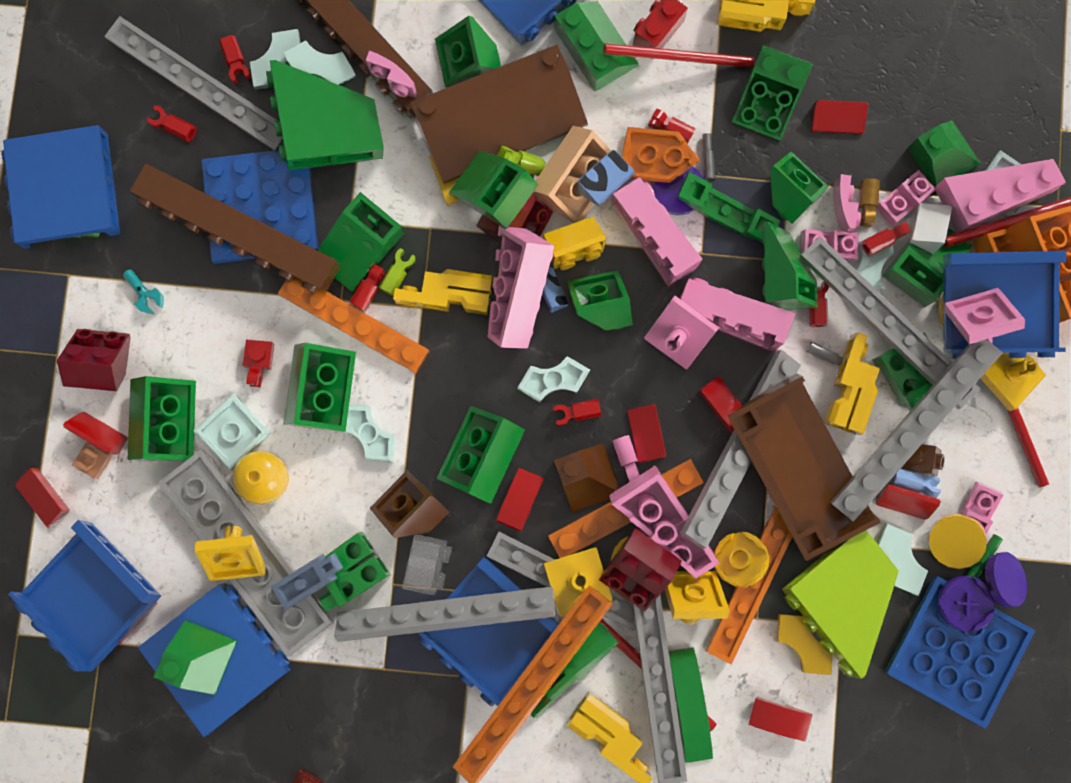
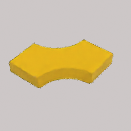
M778 614L777 642L787 644L797 653L802 672L832 675L833 654L830 655L826 652L820 642L814 638L811 631L802 621L804 617Z

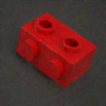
M655 0L649 9L650 14L646 19L641 18L633 29L635 32L633 45L663 48L684 22L688 7L678 0Z

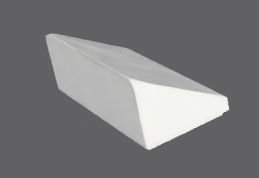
M920 203L917 208L910 243L934 254L945 243L952 206Z

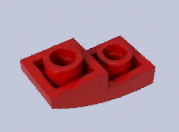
M519 468L496 522L522 532L544 478Z
M756 697L748 725L806 742L813 714L789 705L783 706Z

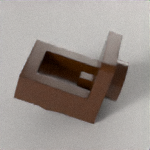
M922 444L900 469L938 476L939 470H942L944 467L945 456L941 454L942 450L937 446Z

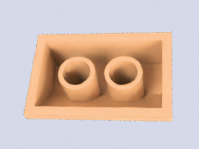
M572 126L535 182L538 186L533 194L546 206L570 222L576 223L583 220L594 203L579 194L578 180L611 150L593 130Z

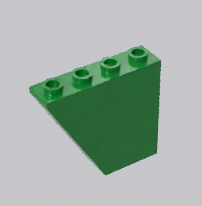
M270 60L271 71H266L268 88H274L275 95L270 96L272 112H278L279 120L274 121L277 137L282 136L284 145H279L281 162H287L288 171L383 159L384 147L375 99L277 60Z

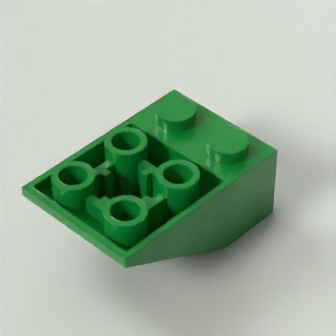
M762 44L732 122L781 141L813 64Z
M479 150L449 191V194L507 229L538 184L526 169L506 158Z
M360 192L342 212L318 251L338 262L341 267L335 279L354 293L361 281L368 277L373 265H378L405 233L399 223Z
M764 222L762 243L765 246V257L762 260V267L765 272L763 296L766 303L787 311L818 307L817 280L809 266L799 258L801 252L791 234L770 222Z
M948 228L946 237L956 234ZM909 239L882 276L923 307H926L936 302L943 292V255L968 253L972 245L967 241L947 248L942 245L932 254L910 243Z

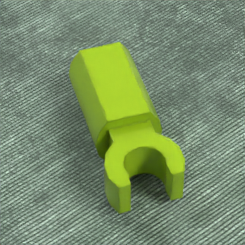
M501 146L497 155L510 160L535 176H539L545 167L543 158L522 150L516 152Z
M401 248L395 254V264L390 266L379 286L381 291L394 297L395 288L399 289L406 277V270L413 267L416 262L414 255L410 257L409 261L403 262L401 257L404 254V250Z

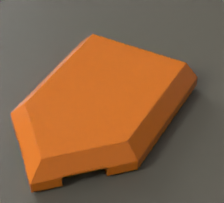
M627 127L622 158L635 171V174L630 179L640 177L646 181L670 183L700 161V158L678 131Z

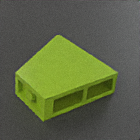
M867 530L829 549L782 588L787 595L785 596L787 603L794 610L798 609L803 615L802 621L810 631L816 632L822 639L820 644L824 650L837 658L839 669L847 677L851 676L862 679L867 673L899 570Z

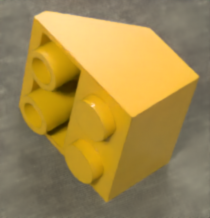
M594 216L543 234V239L554 245L551 260L553 269L560 268L561 270H566L575 266L576 261L582 259L591 261L600 257L606 242L605 234Z

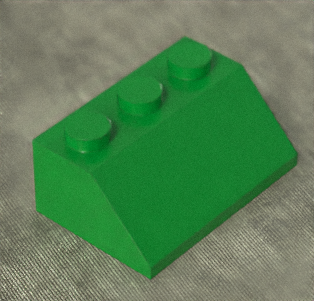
M598 1L577 2L555 15L554 30L595 92L639 66L635 57L603 54L604 43L626 45V43Z
M310 343L294 345L283 425L346 432L356 358L355 351Z
M151 376L130 379L127 460L186 461L194 455L193 430L195 429L196 381Z
M470 406L436 479L491 504L525 429L503 417Z

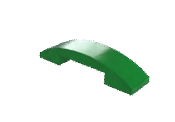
M691 172L687 174L677 196L689 207L708 219L761 243L764 222H770L779 226L781 221L760 209L753 210L711 188V183Z
M690 647L668 651L685 762L691 763L713 759L709 720L695 649Z

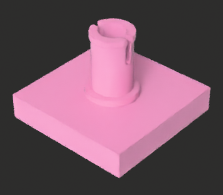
M999 288L945 303V313L969 344L986 339L993 343V337L1025 328V319Z
M674 296L644 339L687 370L719 327Z

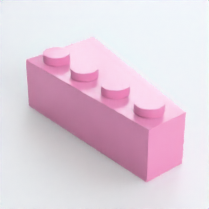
M1054 159L946 177L935 187V191L943 205L952 206L950 220L957 233L1049 195L1065 184L1066 181Z
M639 177L613 193L611 202L669 288L694 272L702 258L669 216L666 208L656 199L649 183H644Z
M499 226L498 236H502L501 250L496 249L495 260L500 261L498 277L493 278L496 301L491 302L488 338L500 347L528 348L530 338L533 335L536 315L540 307L541 295L546 284L549 264L553 257L554 245L527 229L515 227L505 229Z
M699 278L688 279L680 296V300L719 327V331L772 352L785 343L796 314L735 294L725 288L710 286L708 282Z
M656 466L609 495L614 507L624 513L631 522L640 527L653 541L681 559L680 565L695 578L719 564L709 545L707 548H700L680 534L689 515Z

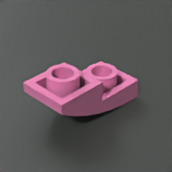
M369 51L366 58L369 71L378 78L385 79L388 77L389 87L396 95L401 97L409 95L415 98L417 92L411 78L395 63L377 53Z
M918 170L883 199L876 209L893 226L936 189Z
M841 174L834 181V210L840 230L852 232L860 224L861 213L858 212L859 203L849 202L854 191V186L850 185L851 176Z
M805 229L801 231V254L821 236L845 260L858 259L859 233L838 230L823 232Z
M976 481L961 514L977 520L983 527L986 535L993 523L991 517L1004 495L1000 491Z

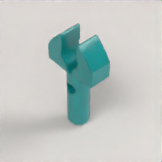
M132 270L124 272V278L138 294V301L134 305L139 311L155 314L148 307L147 297L154 299L156 304L163 308L164 297L157 288L147 290Z

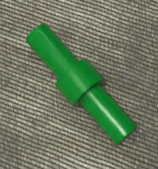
M992 535L986 544V552L980 561L971 567L966 576L979 578L985 569L988 558L995 554L1003 539L1000 536Z

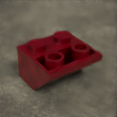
M532 194L508 227L524 228L540 237L554 211ZM482 215L476 226L492 239L502 243V236H498L500 225Z
M77 329L57 359L62 386L117 391L126 375L130 334L118 333L116 331L106 332Z
M635 528L622 544L599 580L645 612L672 582L682 560Z

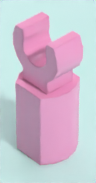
M627 435L613 440L622 467L625 466L630 482L640 476L635 463L638 460L630 436Z

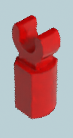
M230 35L221 38L219 44L227 67L230 68L229 77L235 85L238 84L236 79L238 73H244L247 80H251L249 70L243 65L244 59L236 37Z
M159 106L153 107L160 114V118L158 120L147 118L152 127L163 128L164 131L187 142L192 141L196 133V126L172 114L168 115Z
M657 108L648 123V126L652 129L678 131L687 144L696 129L675 117H668L664 111Z
M904 222L891 230L886 228L863 240L861 245L866 255L870 257L895 243V240L905 236L911 230L907 222Z
M375 264L373 265L367 279L362 280L355 291L350 304L366 312L379 290L377 286L386 273L384 269Z
M824 281L821 282V290H817L818 307L809 308L810 327L828 326V303L825 293L828 291L829 286Z
M598 399L572 403L571 407L568 408L565 405L553 407V412L563 411L565 414L564 419L556 421L558 426L565 425L570 419H574L576 422L601 417Z

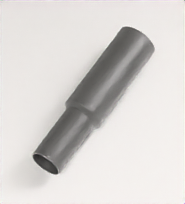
M705 133L702 135L703 178L711 182L716 180L714 151L712 150L711 134Z
M814 342L810 343L811 347L806 351L807 353L831 364L841 366L843 357L839 356L838 353Z

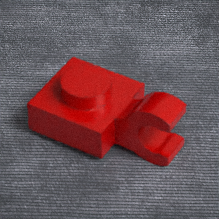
M246 339L242 366L250 368L246 384H250V387L261 388L263 369H272L275 346L273 342Z

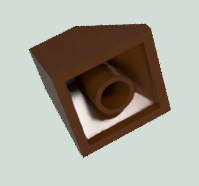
M604 443L553 461L572 512L610 499L609 495L620 489Z
M408 470L369 508L394 538L430 532L449 513L446 507Z

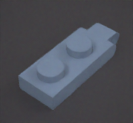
M335 553L327 558L322 554L278 581L271 588L283 609L286 610L337 579L335 573L341 570L343 566Z

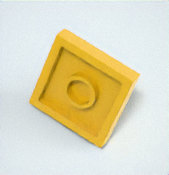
M1002 353L980 379L1007 410L1012 411L1019 407L1044 379L1046 374L1039 367L1038 362H1035V359L1031 358L1028 353L1027 358H1009V353Z
M233 526L232 534L230 533L231 527H226L223 539L195 542L194 551L209 581L265 575L266 565L253 535L242 536L243 530L238 526Z
M596 547L543 563L549 585L553 587L555 593V605L559 617L565 616L589 585L609 601H613L609 587L599 580L604 570Z
M688 571L676 572L672 582L665 589L673 619H681L686 624H690V619H692L691 623L695 624L698 619L728 618L730 610L716 571H707L697 578Z

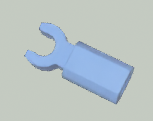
M899 469L890 480V485L917 493L922 492L930 497L937 498L941 493V489L934 488L940 482V478L936 476L923 477V474Z

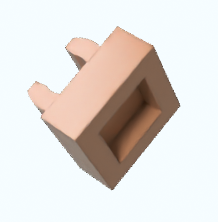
M86 442L72 466L94 479H99L111 460L112 455Z

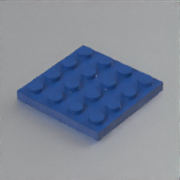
M279 150L202 159L205 194L318 251L319 243L310 168L288 171L287 162H281ZM210 241L211 259L214 264L255 259L248 254L245 258L235 254L230 250L232 246L224 242L220 246Z
M933 576L884 673L986 729L1035 630L996 608H993L995 610L994 615L987 626L978 631L965 632L952 628L942 619L937 605L939 591L947 581L938 576Z

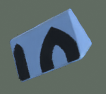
M611 150L578 180L579 194L600 206L635 174V171L618 152Z
M550 263L542 295L549 311L555 312L568 306V301Z

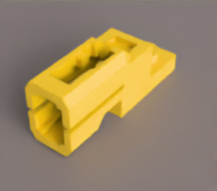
M720 0L719 9L721 10L718 13L717 25L759 32L765 28L781 30L787 19V12L797 16L809 15L815 0Z
M447 269L441 274L425 271L422 292H418L416 287L403 286L402 289L395 288L393 299L396 304L447 312L449 311L450 304L461 305L468 313L488 315L493 276Z
M859 332L850 335L843 355V362L839 367L834 385L840 387L841 391L838 399L830 402L824 424L840 429L841 426L843 431L855 435H864L878 393L875 381L880 368L859 361L865 357L868 350V344H866L868 335Z
M588 691L578 705L580 708L576 707L567 720V727L585 740L596 739L600 742L601 745L598 748L600 754L638 783H650L652 777L648 772L649 766L637 757L634 761L632 760V757L642 745L640 737L629 730V724L624 717Z

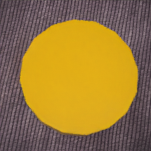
M957 513L945 515L934 523L930 531L929 546L931 552L940 563L948 567L958 569L971 567L980 561L986 552L987 539L984 529L977 520L971 517L969 518Z
M748 532L727 535L719 542L714 551L719 562L715 566L716 572L722 580L735 587H748L756 584L764 577L769 566V554L766 546L758 537Z

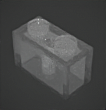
M421 534L414 535L402 589L434 596L438 590H443L446 574H442V568L444 563H449L452 547H448L449 540Z

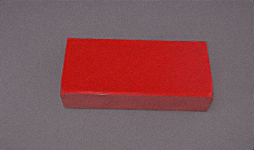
M816 100L812 106L811 132L864 134L868 103Z
M718 376L698 391V393L727 431L732 434L734 428L727 415L741 407L742 404L721 377Z
M652 404L627 410L638 463L665 458L666 451L656 405Z
M86 412L77 414L62 425L64 426L63 428L108 454H119L128 440L127 436Z
M38 468L28 469L15 484L16 488L47 528L70 511Z
M890 484L884 486L876 499L877 506L924 520L930 518L941 504L940 499Z

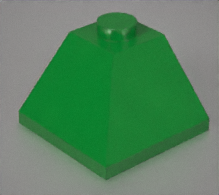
M468 15L435 38L444 85L447 88L501 67L497 45L472 16Z
M953 121L939 124L919 136L907 148L934 188L944 178L963 175L981 164Z
M792 152L788 153L770 169L773 207L777 209L781 218L789 221L791 224L829 188Z
M618 270L567 281L578 316L606 331L633 325L630 298Z
M185 620L165 649L154 678L178 688L215 695L238 640Z

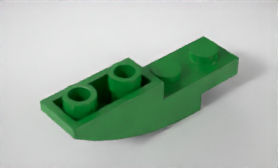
M602 622L596 625L531 713L533 718H538L576 680H581L619 643Z

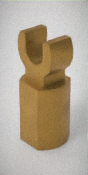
M867 178L860 182L859 208L862 209L860 226L871 227V224L876 222L875 209L879 205L880 180Z

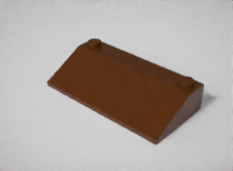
M557 44L410 102L413 117L443 184L459 178L479 150L496 156L501 146L516 152L519 150L526 151L568 134L572 126L581 128L588 126V121L569 68Z
M796 373L767 389L727 415L804 559L807 561L881 523V521L871 511L869 506L852 521L831 503L832 499L853 476L803 384L805 382L803 376Z

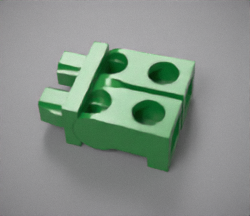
M894 348L872 359L875 366L880 368L887 379L892 392L897 397L898 403L900 405L906 404L910 411L933 386Z
M363 532L356 533L325 556L327 558L335 553L343 566L341 570L335 573L337 579L326 585L329 592L318 598L326 611L338 605L339 607L345 605L391 575L379 555L371 557L354 570L352 569V567L376 552Z

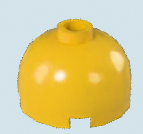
M266 451L251 452L242 457L235 465L232 475L233 486L238 495L249 503L263 505L276 501L287 490L289 483L286 464L274 453Z

